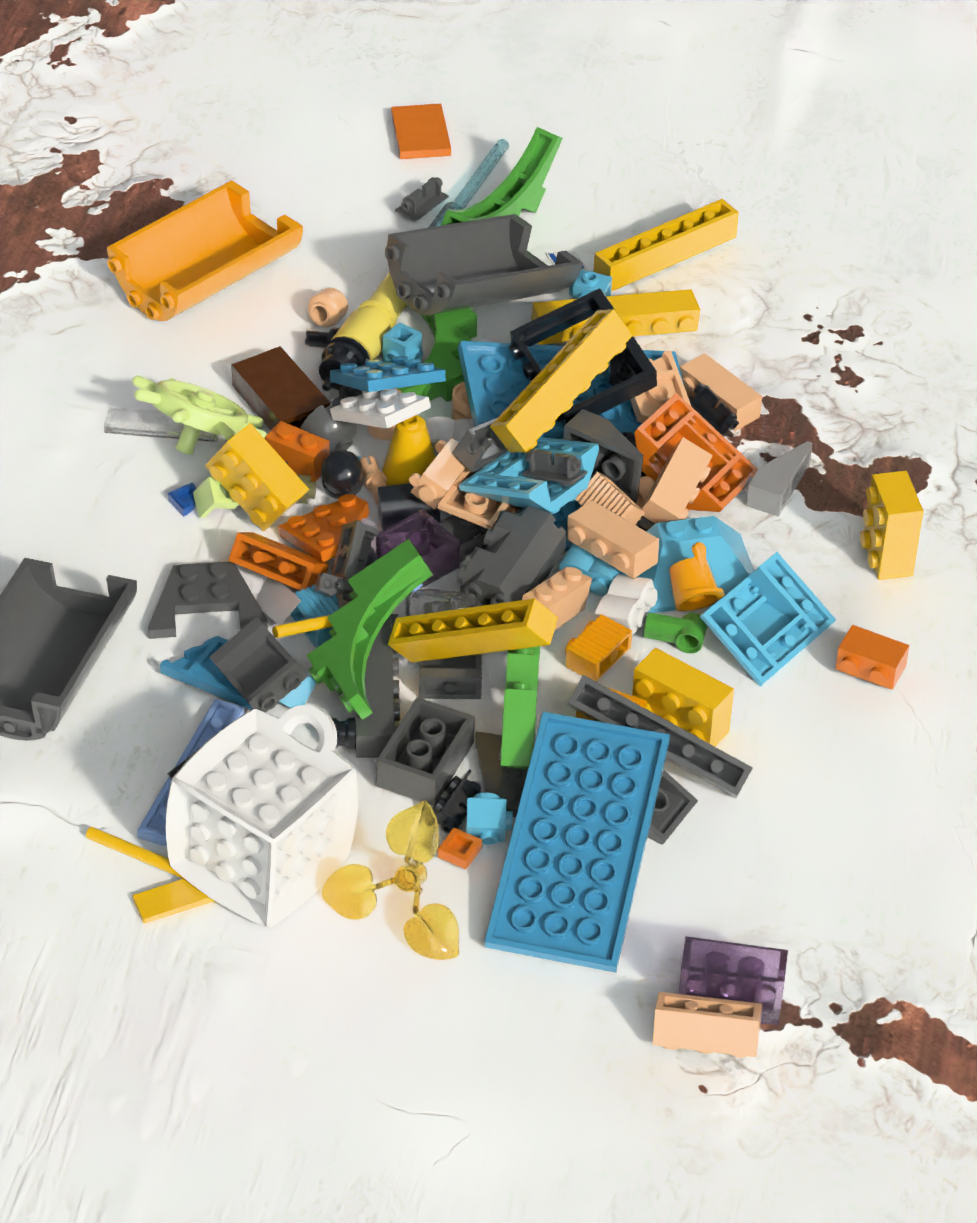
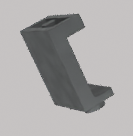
M258 617L254 618L209 657L253 709L263 712L273 709L282 698L296 689L308 677L297 661L276 640Z
M482 654L420 661L419 698L481 699Z

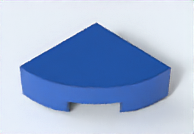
M193 482L168 493V501L183 517L191 513L196 507L193 495L196 486Z

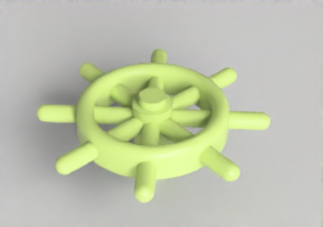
M137 375L132 380L133 385L140 388L134 394L137 400L152 403L162 413L171 417L174 422L184 424L179 441L175 446L180 452L193 454L200 431L221 435L226 440H230L251 423L264 439L267 435L265 431L258 429L263 425L261 417L247 414L242 407L223 395L197 385L176 381L173 378L155 383Z

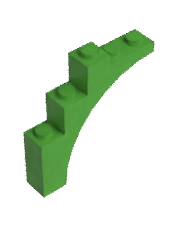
M537 127L526 150L507 178L481 202L461 210L447 209L440 226L512 214L519 216L522 208L536 213L546 191V188L542 187L563 138Z
M470 308L434 315L420 314L427 322L435 340L431 353L424 363H434V367L445 369L446 381L397 388L402 393L415 392L416 395L429 397V401L440 396L446 402L452 400V392L455 386L465 382L458 352L460 341H472V338L477 337V314Z
M409 539L348 579L354 590L350 593L353 600L327 617L333 626V629L329 631L332 638L306 655L312 664V667L308 670L319 685L324 682L330 691L335 689L339 695L344 693L339 697L349 713L355 710L362 720L373 713L366 698L364 682L366 663L373 642L394 609L417 586L433 575Z
M541 646L508 650L501 768L529 769L535 742Z

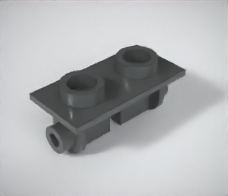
M439 177L428 179V182L422 185V190L418 188L410 195L405 196L401 206L396 208L395 212L415 222L449 198V195L441 192L442 180Z
M533 449L526 454V462L529 463L530 468L524 471L522 476L531 477L535 480L559 482L562 486H570L585 476L587 471L580 470L581 461L576 456L556 453L553 455V462L552 452Z

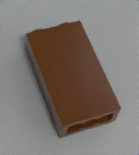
M281 346L231 364L232 386L258 417L263 419L264 424L270 430L280 421L301 429L303 422L317 407L322 405L324 408H327L331 405V402Z

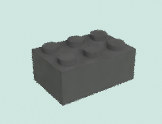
M417 697L377 759V787L434 806L474 743L475 716Z

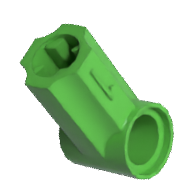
M648 612L644 638L675 643L682 652L693 654L701 650L708 626L700 618L701 615L697 613H688L682 618Z

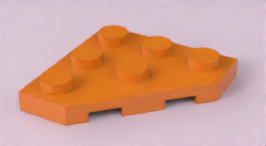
M354 494L343 495L338 498V501L331 504L320 505L305 515L289 518L288 522L278 526L280 537L319 561H328L336 557L342 526L368 517L370 513L368 502Z

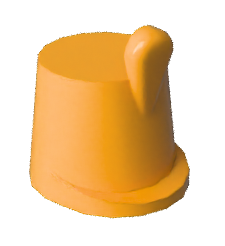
M696 542L692 545L693 558L679 561L669 568L674 604L677 611L700 610L715 604L724 597L723 589L717 587L706 559V546L702 542Z

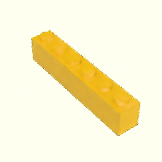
M724 199L717 200L594 253L593 272L612 276L611 292L736 238L739 212Z
M692 289L606 296L633 337L691 332L698 329L701 309ZM576 299L534 302L531 321ZM590 318L538 342V345L569 341Z
M614 309L597 310L490 425L491 429L510 453H527L537 445L539 437L554 427L555 420L561 413L568 411L573 406L572 401L591 386V381L594 377L605 371L609 366L608 362L626 348V342L633 335Z
M535 598L398 617L395 620L388 645L411 663L547 646L551 643L558 617Z

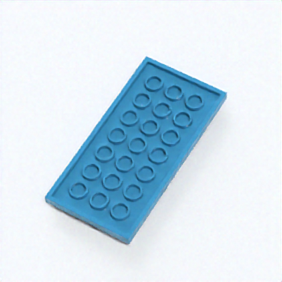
M460 341L458 352L474 427L499 417L531 382L523 372L521 361L519 359L515 360L511 355L508 347L511 343ZM534 344L528 347V350L540 368L543 369L564 346ZM643 350L648 359L653 361L661 358L663 352H665ZM671 351V352H672V355H673V357H674L676 366H677V368H678L679 374H680V376H681V372H680L678 360H677V357H676V353H675V351ZM610 361L608 362V368L594 377L591 381V386L572 401L573 406L612 387V385H609ZM630 400L598 415L608 419L620 432L634 433L643 424L637 421ZM556 422L551 430L543 433L540 437L563 439L564 426L561 422Z
M543 712L485 938V948L617 973L670 742V734Z

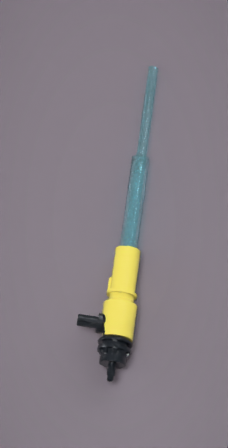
M499 139L454 202L446 203L428 228L440 226L447 209H465L502 156L509 149V143L506 140ZM390 271L371 297L361 303L359 308L352 311L340 328L333 327L329 332L309 330L306 332L305 345L325 348L321 356L322 362L319 366V375L324 382L322 385L324 391H329L331 388L339 390L343 386L330 381V370L340 369V365L346 363H356L357 366H363L366 358L376 360L383 350V336L396 325V320L407 307V304L397 296Z

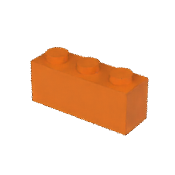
M237 532L228 560L300 591L307 587H312L313 584L316 585L318 574L327 573L330 564L321 562L313 556L254 532Z

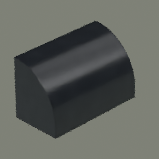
M410 483L378 487V516L383 533L432 527L441 522L440 509H437V507L435 509L431 508L412 494L411 491L414 486Z

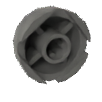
M341 397L330 399L329 401L332 405L324 408L322 405L317 407L301 426L302 430L329 440L330 453L335 450H347L353 444L352 439L357 430L356 423L332 419L330 409L341 404Z

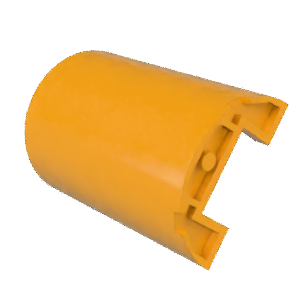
M231 180L108 246L109 259L107 260V265L110 271L115 274L132 307H137L151 320L167 321L297 248L302 239L303 226L284 214L277 218V230L251 214L249 191Z

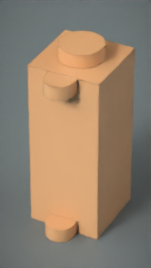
M450 438L448 442L439 440L435 444V449L439 454L423 475L413 473L409 478L410 484L414 486L411 493L433 509L437 507L438 503L466 468L452 454L458 445V442L453 438Z

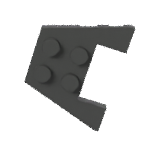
M228 561L173 565L149 623L148 634L149 639L176 637L175 615L238 610L240 630L256 617L268 629V620L235 563Z
M476 731L475 747L478 753L484 793H494L500 796V798L507 799L506 811H513V818H516L528 769L501 768L502 735Z

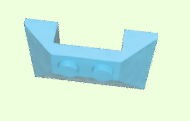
M539 437L538 443L533 449L552 452L553 462V455L556 453L573 455L581 461L580 470L587 471V474L570 486H562L559 482L535 480L531 477L522 476V473L530 468L529 463L526 462L527 453H510L506 451L459 484V489L516 507L525 508L531 506L555 514L562 506L569 501L575 500L577 495L588 488L598 455L599 445L598 443Z
M715 516L656 523L646 532L659 539L658 563L637 577L652 579L654 589L657 590V601L648 612L658 613L676 610L669 568L679 561L693 558L692 545L696 542H702L706 546V559L717 587L723 589L724 596L754 572V568L741 534Z
M778 552L773 554L746 579L700 616L759 686H762L836 621L834 616Z

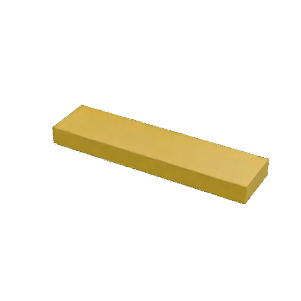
M180 879L132 895L133 902L143 923L215 902L186 879Z

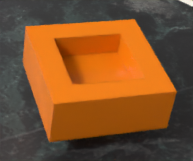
M453 828L439 846L438 858L467 869L482 849V839Z

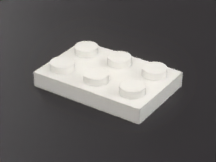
M396 389L374 392L362 391V394L357 397L342 399L340 401L341 404L331 408L330 411L333 420L388 429L431 408L429 397L416 395L415 392L399 393Z

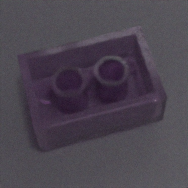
M686 936L678 994L761 1003L760 1024L779 1025L788 950Z

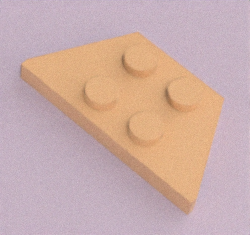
M671 351L663 352L662 357L655 361L649 359L657 370V387L630 399L637 421L640 423H644L676 393L691 406Z

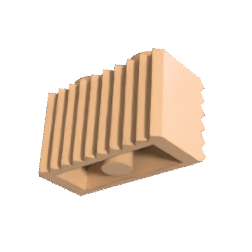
M599 472L593 475L589 481L588 488L577 495L575 499L581 504V507L594 501L634 525L645 514L616 484Z

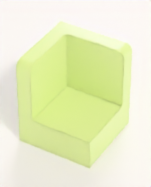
M211 476L193 492L199 518H205L214 508L235 509L239 506L222 484Z

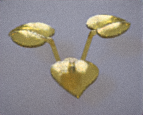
M424 800L397 813L387 825L386 840L390 849L398 855H405L404 861L406 864L396 871L395 876L372 884L373 876L368 867L361 864H349L335 871L327 879L322 889V897L341 916L347 919L359 920L369 916L376 908L377 896L374 890L396 884L404 892L413 891L412 911L415 917L405 923L403 928L404 937L408 945L416 953L430 959L446 960L456 958L460 954L459 926L455 915L445 905L437 903L428 904L419 911L420 894L423 892L421 885L427 879V870L422 863L429 862L436 855L440 843L436 816L430 804Z

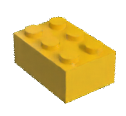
M251 423L228 440L205 465L210 471L211 476L222 484L229 492L231 498L246 511L251 521L258 525L263 532L288 512L310 490Z
M907 471L872 474L871 486L867 487L866 490L868 507L863 511L865 528L864 531L860 532L861 546L867 549L869 566L871 569L874 568L878 580L913 576L924 512Z
M656 647L634 668L632 696L647 700V710L715 747L729 733L734 688Z

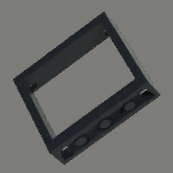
M599 288L510 331L511 345L508 346L510 353L515 360L519 359L521 361L523 372L526 378L531 381L542 369L528 350V347L590 318L597 310L614 308ZM633 336L626 342V348L621 354L636 375L572 406L568 411L561 413L555 420L557 423L561 422L565 427L582 409L600 415L657 387V370Z

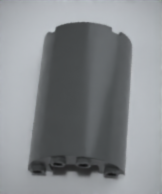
M517 214L388 234L387 246L385 248V257L388 260L389 271L397 296L412 310L423 315H434L560 292L575 282L582 269L583 262L568 251L557 253L555 265L548 266L527 251L532 225Z
M30 558L23 559L0 595V736L24 741L38 740L44 738L48 732L54 731L132 604L137 593V580L108 575L106 581L109 596L57 586L53 563Z

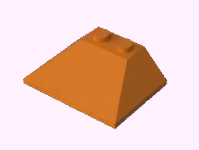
M677 393L634 432L637 449L644 455L641 471L651 477L654 482L671 451L682 437L713 455L707 465L711 470L703 483L699 482L696 487L700 491L693 503L687 504L686 508L688 510L721 512L745 488L748 478L754 477L758 470Z

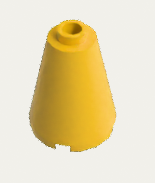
M418 415L408 418L395 426L382 468V472L387 477V486L410 483L409 478L413 473H418L422 476L436 458L426 422Z

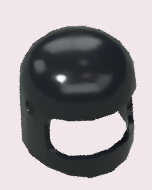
M344 449L335 450L323 459L321 477L325 493L332 498L338 499L346 494L356 495L361 490L364 482L362 463L353 452ZM325 483L329 485L331 488L337 489L338 491H340V493H332L330 490L327 489Z

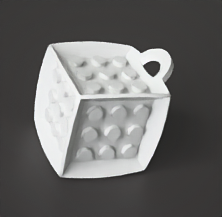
M309 705L295 706L287 710L280 718L258 709H253L210 738L186 761L171 781L166 809V842L170 866L189 883L217 903L267 928L274 926L310 899L342 865L351 849L358 810L356 772L349 762L335 752L337 731L331 717L325 711ZM309 723L317 729L319 743L315 750L304 745L291 735L297 725Z

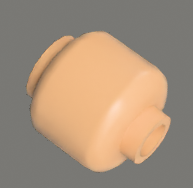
M329 287L315 294L308 304V314L311 320L321 327L334 326L346 315L348 310V302L343 293Z

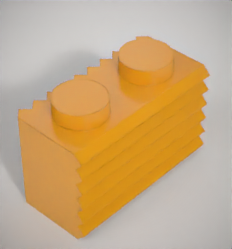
M600 614L596 621H589L578 638H572L567 643L565 648L567 669L597 681L631 648L632 630Z

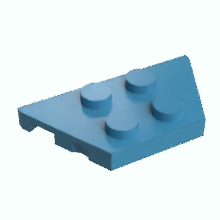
M215 636L200 646H194L185 650L184 657L172 663L168 659L161 662L160 671L162 674L253 710L209 658L229 640Z

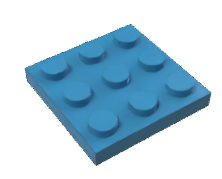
M407 356L391 357V362L385 363L382 360L365 361L366 365L357 366L356 363L341 364L340 369L330 370L331 382L366 392L446 381L445 369L434 367V363H421L419 359L408 360Z

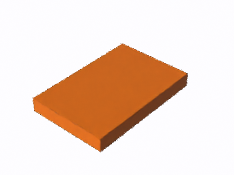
M441 103L391 107V116L400 159L451 156V145Z

